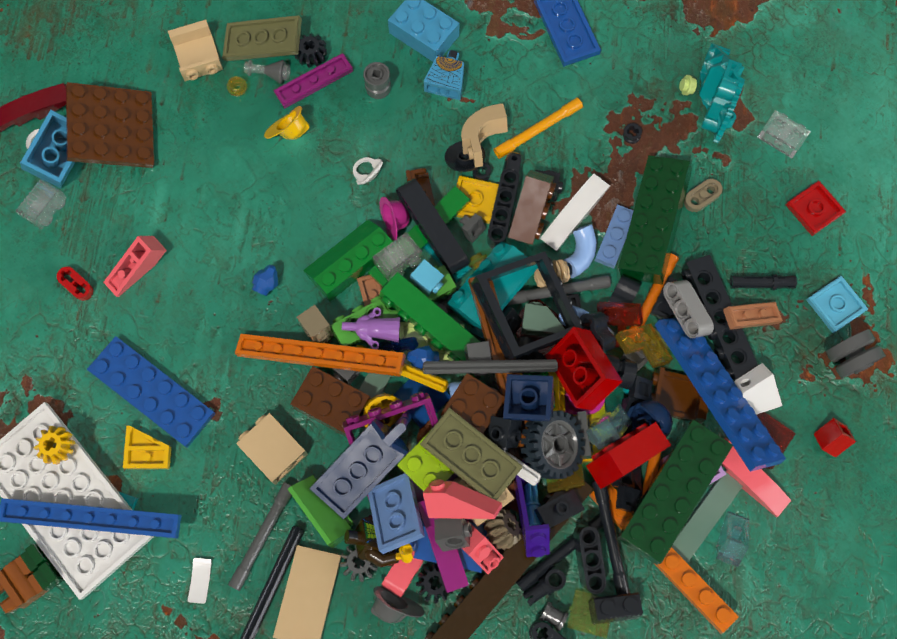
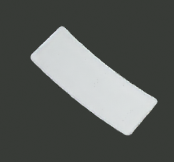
M193 559L188 602L206 603L211 559Z

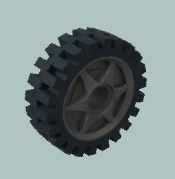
M553 411L551 421H528L525 424L528 429H523L522 435L525 438L521 439V444H525V447L521 448V453L526 454L523 460L529 463L528 466L540 473L541 478L544 479L567 478V476L573 475V472L579 469L578 464H582L583 461L580 456L585 454V451L581 449L582 446H585V441H581L584 434L583 432H578L581 426L580 424H575L577 420L574 417H570L571 414L564 413V411Z

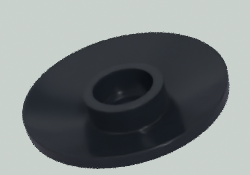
M462 141L454 143L446 150L445 162L449 168L459 172H469L479 168L475 167L473 159L469 160L468 154H463ZM481 146L482 158L484 163L486 155L484 148Z

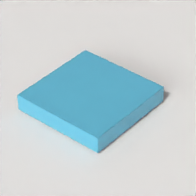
M842 276L806 299L832 333H835L868 310Z

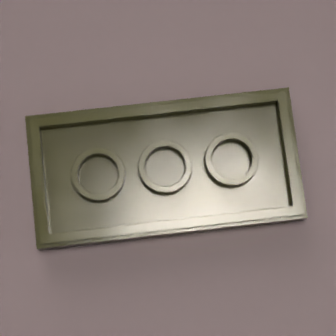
M298 15L227 23L222 58L225 61L297 55L302 18Z
M450 408L420 443L424 449L476 491L495 500H498L523 468L521 464Z

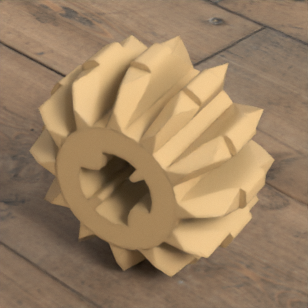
M553 260V268L556 275L561 279L562 284L568 282L570 279V269L567 266V262ZM539 269L534 272L537 287H547Z

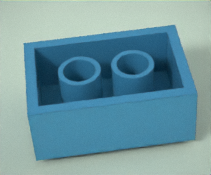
M405 0L388 19L389 33L432 62H434L437 56H443L459 37V22L425 0Z
M50 110L22 158L20 165L22 170L61 189L75 162L67 161L66 117Z

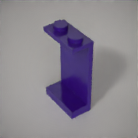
M516 475L514 485L526 557L549 555V524L529 526L524 498V486L528 482Z

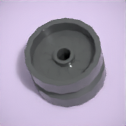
M870 329L844 340L825 352L831 362H837L846 358V361L836 367V371L841 379L854 373L858 374L886 357L880 346H874L865 350V347L875 341V337Z

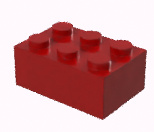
M573 327L545 356L547 360H557L558 369L555 374L576 408L594 410L623 382L590 330Z
M656 422L650 426L644 423L634 431L591 456L593 461L586 465L599 488L602 489L667 449L671 444Z

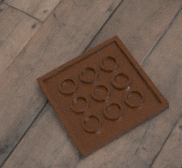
M67 82V161L153 168L152 93L149 91Z

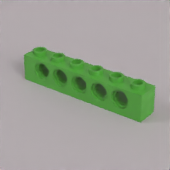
M437 265L433 266L444 275L442 280L444 285L436 294L432 292L428 297L433 302L453 293L457 287L444 265L439 268ZM377 296L370 301L371 304L365 307L360 305L353 309L352 314L349 316L341 315L334 319L331 330L339 345L352 347L363 340L357 336L355 331L342 330V322H356L358 318L368 315L376 307L381 309L380 318L399 317L397 315L398 311L388 309L381 302V297Z

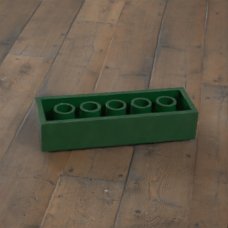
M648 155L618 266L621 277L625 275L633 280L663 285L691 177L690 161Z
M695 420L687 424L617 536V539L654 564H661L733 445Z

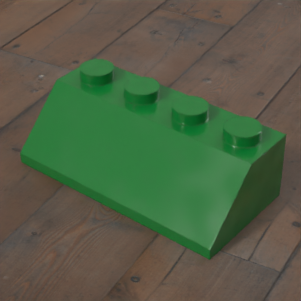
M367 220L305 268L303 272L330 302L356 282L357 278L362 277L394 247V243L380 226Z

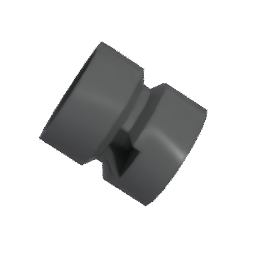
M380 62L370 63L365 67L363 74L366 92L374 99L385 98L391 91L389 69Z

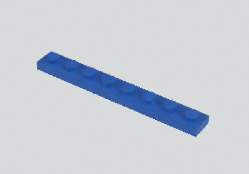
M1 498L0 522L167 538L179 537L182 515L5 498Z

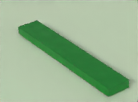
M454 186L434 207L447 225L470 202V198ZM415 225L368 272L382 287L428 244L418 226Z

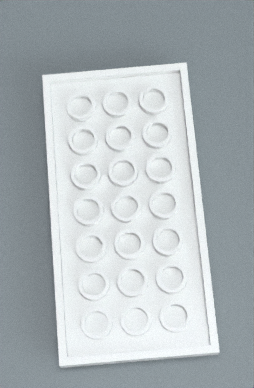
M44 402L0 439V496L2 498L132 510L74 435L70 438V440L75 441V444L70 446L74 453H67V461L61 460L58 465L52 462L47 464L43 462V459L36 456L39 450H35L33 447L39 444V441H36L35 438L42 437L41 430H48L49 426H55L57 428L64 427L66 432H70L48 403ZM22 524L79 600L88 596L154 538V536Z

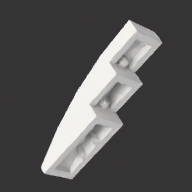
M593 174L564 207L540 239L558 251L567 238L573 234L572 231L577 229L583 219H586L610 185Z

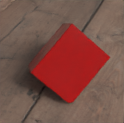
M835 418L831 419L814 433L821 449L833 457H837L856 442L849 428Z

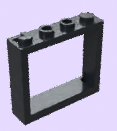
M545 251L479 274L470 283L506 360H516L557 344L573 327L582 328L581 320L572 308V301L566 295L562 281L556 275L553 268V262ZM537 265L567 329L519 347L488 281Z

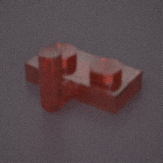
M599 302L597 304V312L599 311L606 315L607 325H617L618 332L615 336V347H619L627 334L626 326L641 327L643 323L640 303Z

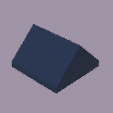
M507 374L503 419L551 421L554 409L553 376Z

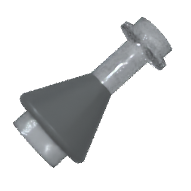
M249 60V62L246 61L244 64V73L248 74V76H251L252 72L266 74L279 84H283L284 81H288L290 78V65L281 60L263 66L255 65L252 60Z

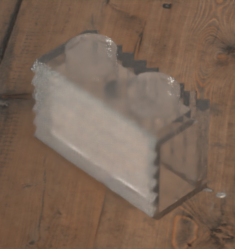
M39 179L34 189L29 192L26 199L18 206L16 213L42 230L44 226H48L52 222L55 212L63 208L67 197L61 190L43 179Z
M406 232L374 255L373 262L387 281H390L397 272L403 276L406 268L417 266L422 261V250Z

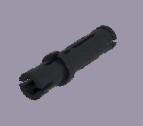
M772 273L766 276H730L731 289L766 288L777 290L781 288L795 289L797 286L796 275L781 276Z

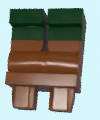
M32 543L25 549L26 551L0 570V594L6 591L9 596L0 603L5 613H11L18 608H27L32 602L64 581L37 544Z

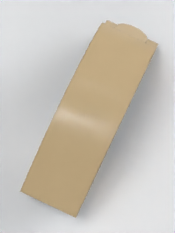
M503 103L478 110L463 125L461 132L463 154H468L469 160L473 159L475 167L483 166L481 142L488 136L508 132L507 115Z

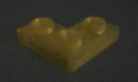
M652 324L620 331L615 335L625 355L642 350L652 368L669 364L673 360Z

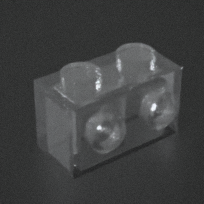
M775 110L757 138L788 157L793 158L811 131L802 124L789 119L787 115Z

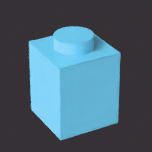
M424 259L410 275L409 281L429 297L432 292L436 294L444 285L442 283L444 275Z

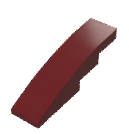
M62 83L38 90L1 106L0 132L13 124L20 127L33 118L41 120L48 115L50 110L55 112L65 106L66 84Z

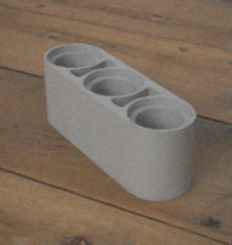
M680 280L666 283L663 288L664 297L685 334L689 338L710 335L714 329L713 322L690 282Z

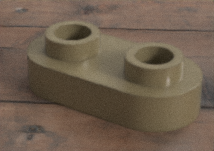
M708 179L687 193L684 200L686 209L691 212H699L714 202L722 193L721 183L715 179ZM707 190H712L713 194L708 193ZM691 201H696L697 205L692 204Z

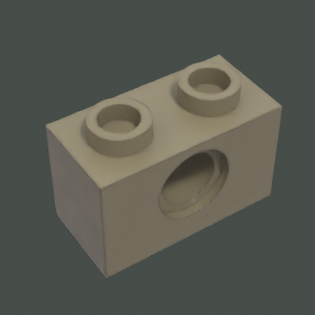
M313 305L297 316L302 329L311 342L329 344L332 341L334 335L331 327L316 305Z

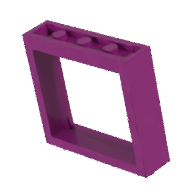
M419 392L413 394L411 399L403 402L402 400H396L389 403V406L383 409L376 407L370 409L368 414L363 416L353 415L348 417L343 422V428L349 445L355 440L353 429L370 424L375 418L381 420L421 405H425L433 428L437 424L438 419L429 394Z

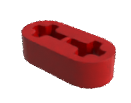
M62 267L57 272L58 282L78 300L86 301L92 297L93 287L73 268ZM66 274L74 279L71 283L64 277ZM78 285L86 290L84 294L76 288Z

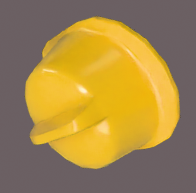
M296 107L288 115L273 123L266 130L264 137L269 139L278 134L290 140L301 137L310 127L301 114L302 107Z

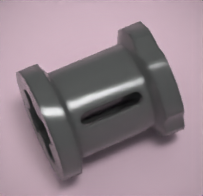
M548 601L539 620H545L555 626L557 631H560L569 613L567 611H560Z

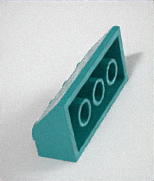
M500 242L493 248L489 256L480 263L475 272L466 279L462 287L452 295L447 305L461 321L482 329L469 286V278L527 258V256L514 246ZM537 265L492 280L501 310L505 308L538 269Z

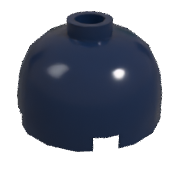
M645 400L632 406L627 413V421H631L633 426L630 429L631 432L644 423L650 426L655 422L666 438L672 430L671 414L658 401Z

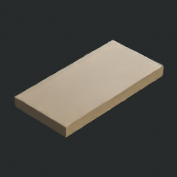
M297 545L273 638L321 639L341 555Z

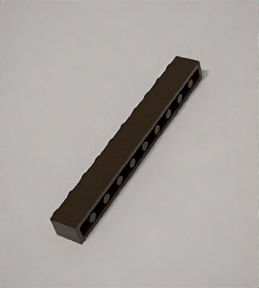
M574 473L571 476H567V478L560 479L557 482L560 487L555 493L550 490L543 501L546 504L574 489L580 502L583 503L594 489ZM568 519L549 529L550 541ZM522 532L520 533L521 539L515 546L499 550V553L504 557L499 562V565L489 574L486 573L482 579L476 577L469 586L472 591L466 597L464 595L459 597L454 603L455 611L451 615L446 613L438 622L441 626L438 631L434 633L431 630L425 639H469L537 558L526 557Z

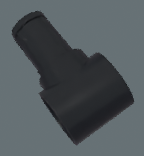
M558 569L550 570L538 580V584L522 593L525 599L531 595L533 596L527 601L531 607L545 595L549 596L555 591L562 589L565 586L566 577ZM551 574L559 576L560 584L558 587L550 585L549 576Z

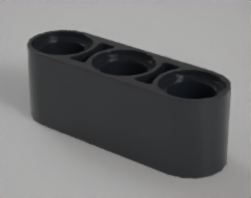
M580 524L573 532L580 583L589 592L599 594L606 587L600 535L596 528L587 524ZM586 530H589V531H590V537H589V539L586 540V541H583V539H582L583 532H585ZM593 553V561L586 564V556ZM596 576V584L590 587L589 580Z

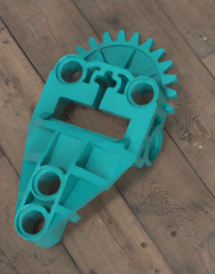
M711 43L699 77L701 80L699 95L707 109L701 128L715 133L713 142L719 143L726 128H731L736 120V114L733 111L740 97L745 79L740 77L744 70L742 63L729 59L730 49Z

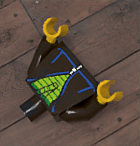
M372 514L362 518L355 530H346L345 544L356 545L357 556L377 567L394 566V564L399 563V560H402L404 563H410L413 559V549L410 544L385 554L379 552Z

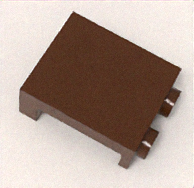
M661 366L657 372H653L651 379L654 385L653 393L651 394L652 400L663 404L670 412L672 418L690 422L695 420L700 424L706 420L708 407L687 375L665 371V367Z

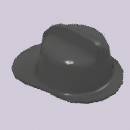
M382 586L374 588L376 598L371 608V613L384 622L398 623L406 616L418 618L424 615V609L415 601L404 596L399 598Z

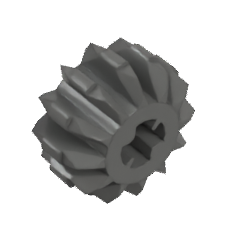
M347 546L346 548L350 555L341 554V557L347 559V562L340 563V567L349 568L343 574L347 576L353 572L351 581H355L357 574H359L360 582H364L365 573L371 579L373 575L369 572L370 568L377 571L378 567L372 565L369 561L363 560L365 565H360L359 569L356 568L357 564L354 563L355 558L359 559L357 549L353 551L350 546Z

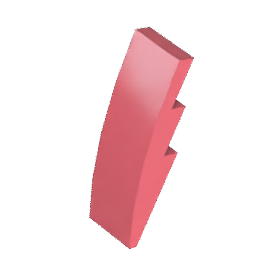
M734 446L731 448L722 463V466L727 469L726 473L740 483L745 492L777 518L790 503L791 499L762 469L750 472Z

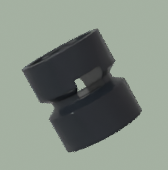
M606 353L609 361L623 381L617 387L629 390L636 377L637 363L627 359L620 361L619 357Z

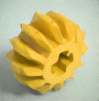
M49 426L48 430H41L42 437L35 438L36 441H39V444L33 448L39 450L36 456L43 459L44 463L50 464L52 462L58 465L61 460H68L67 453H74L70 449V446L75 444L74 440H70L73 434L68 431L66 432L64 427Z

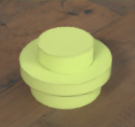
M686 75L679 85L682 94L686 96L693 94L697 87V80L691 75Z

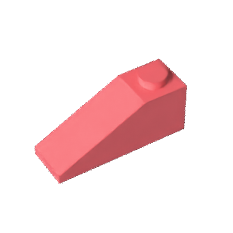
M137 236L103 283L116 297L121 296L150 271L167 250L154 236Z
M441 479L431 481L423 492L428 518L495 519L502 508V502L454 481H444Z

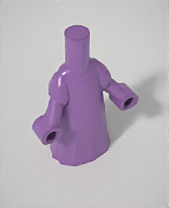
M376 307L370 314L361 316L356 322H342V330L355 331L360 339L365 340L370 345L371 349L378 350L379 343L373 341L372 338L399 343L400 317L373 319L374 317L381 316V309Z

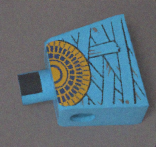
M449 50L447 57L437 56L424 79V92L461 100L464 62L458 60L459 53L457 51Z

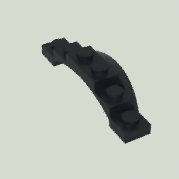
M636 375L634 383L629 389L628 398L622 399L620 420L613 422L611 444L631 432L630 429L633 426L631 421H627V413L635 404L653 399L651 395L653 381ZM641 465L612 483L613 487L618 488L616 509L632 513L639 503L643 493Z

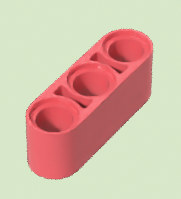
M413 558L410 563H404L402 560H399V563L392 566L381 586L401 598L424 560Z

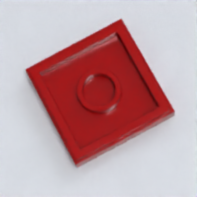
M820 181L814 183L786 204L787 208L811 236H814L846 212Z

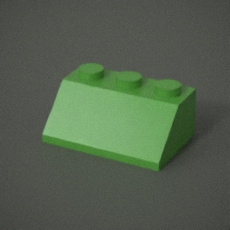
M312 475L290 486L288 491L326 544L334 548L344 540L346 530H353L351 527L355 524L348 515L345 519H342L310 490V487L317 480Z

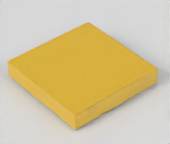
M459 176L456 187L470 198V202L455 217L462 218L466 215L471 218L476 213L482 217L484 223L490 224L499 184Z

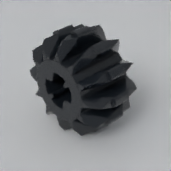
M312 32L307 37L303 34V39H300L298 54L294 55L295 59L299 60L301 66L306 64L310 68L311 64H314L318 67V62L324 63V57L327 56L326 43L319 35L314 37Z
M433 563L432 572H430L427 566H424L427 575L418 573V577L424 579V582H416V586L425 587L418 592L419 595L428 592L425 601L428 602L431 595H434V603L437 604L438 595H441L444 601L447 600V597L443 593L446 590L440 572L437 571V564ZM435 577H439V583L442 586L439 589L436 587V590L431 589L432 585L429 580L431 578L435 580Z

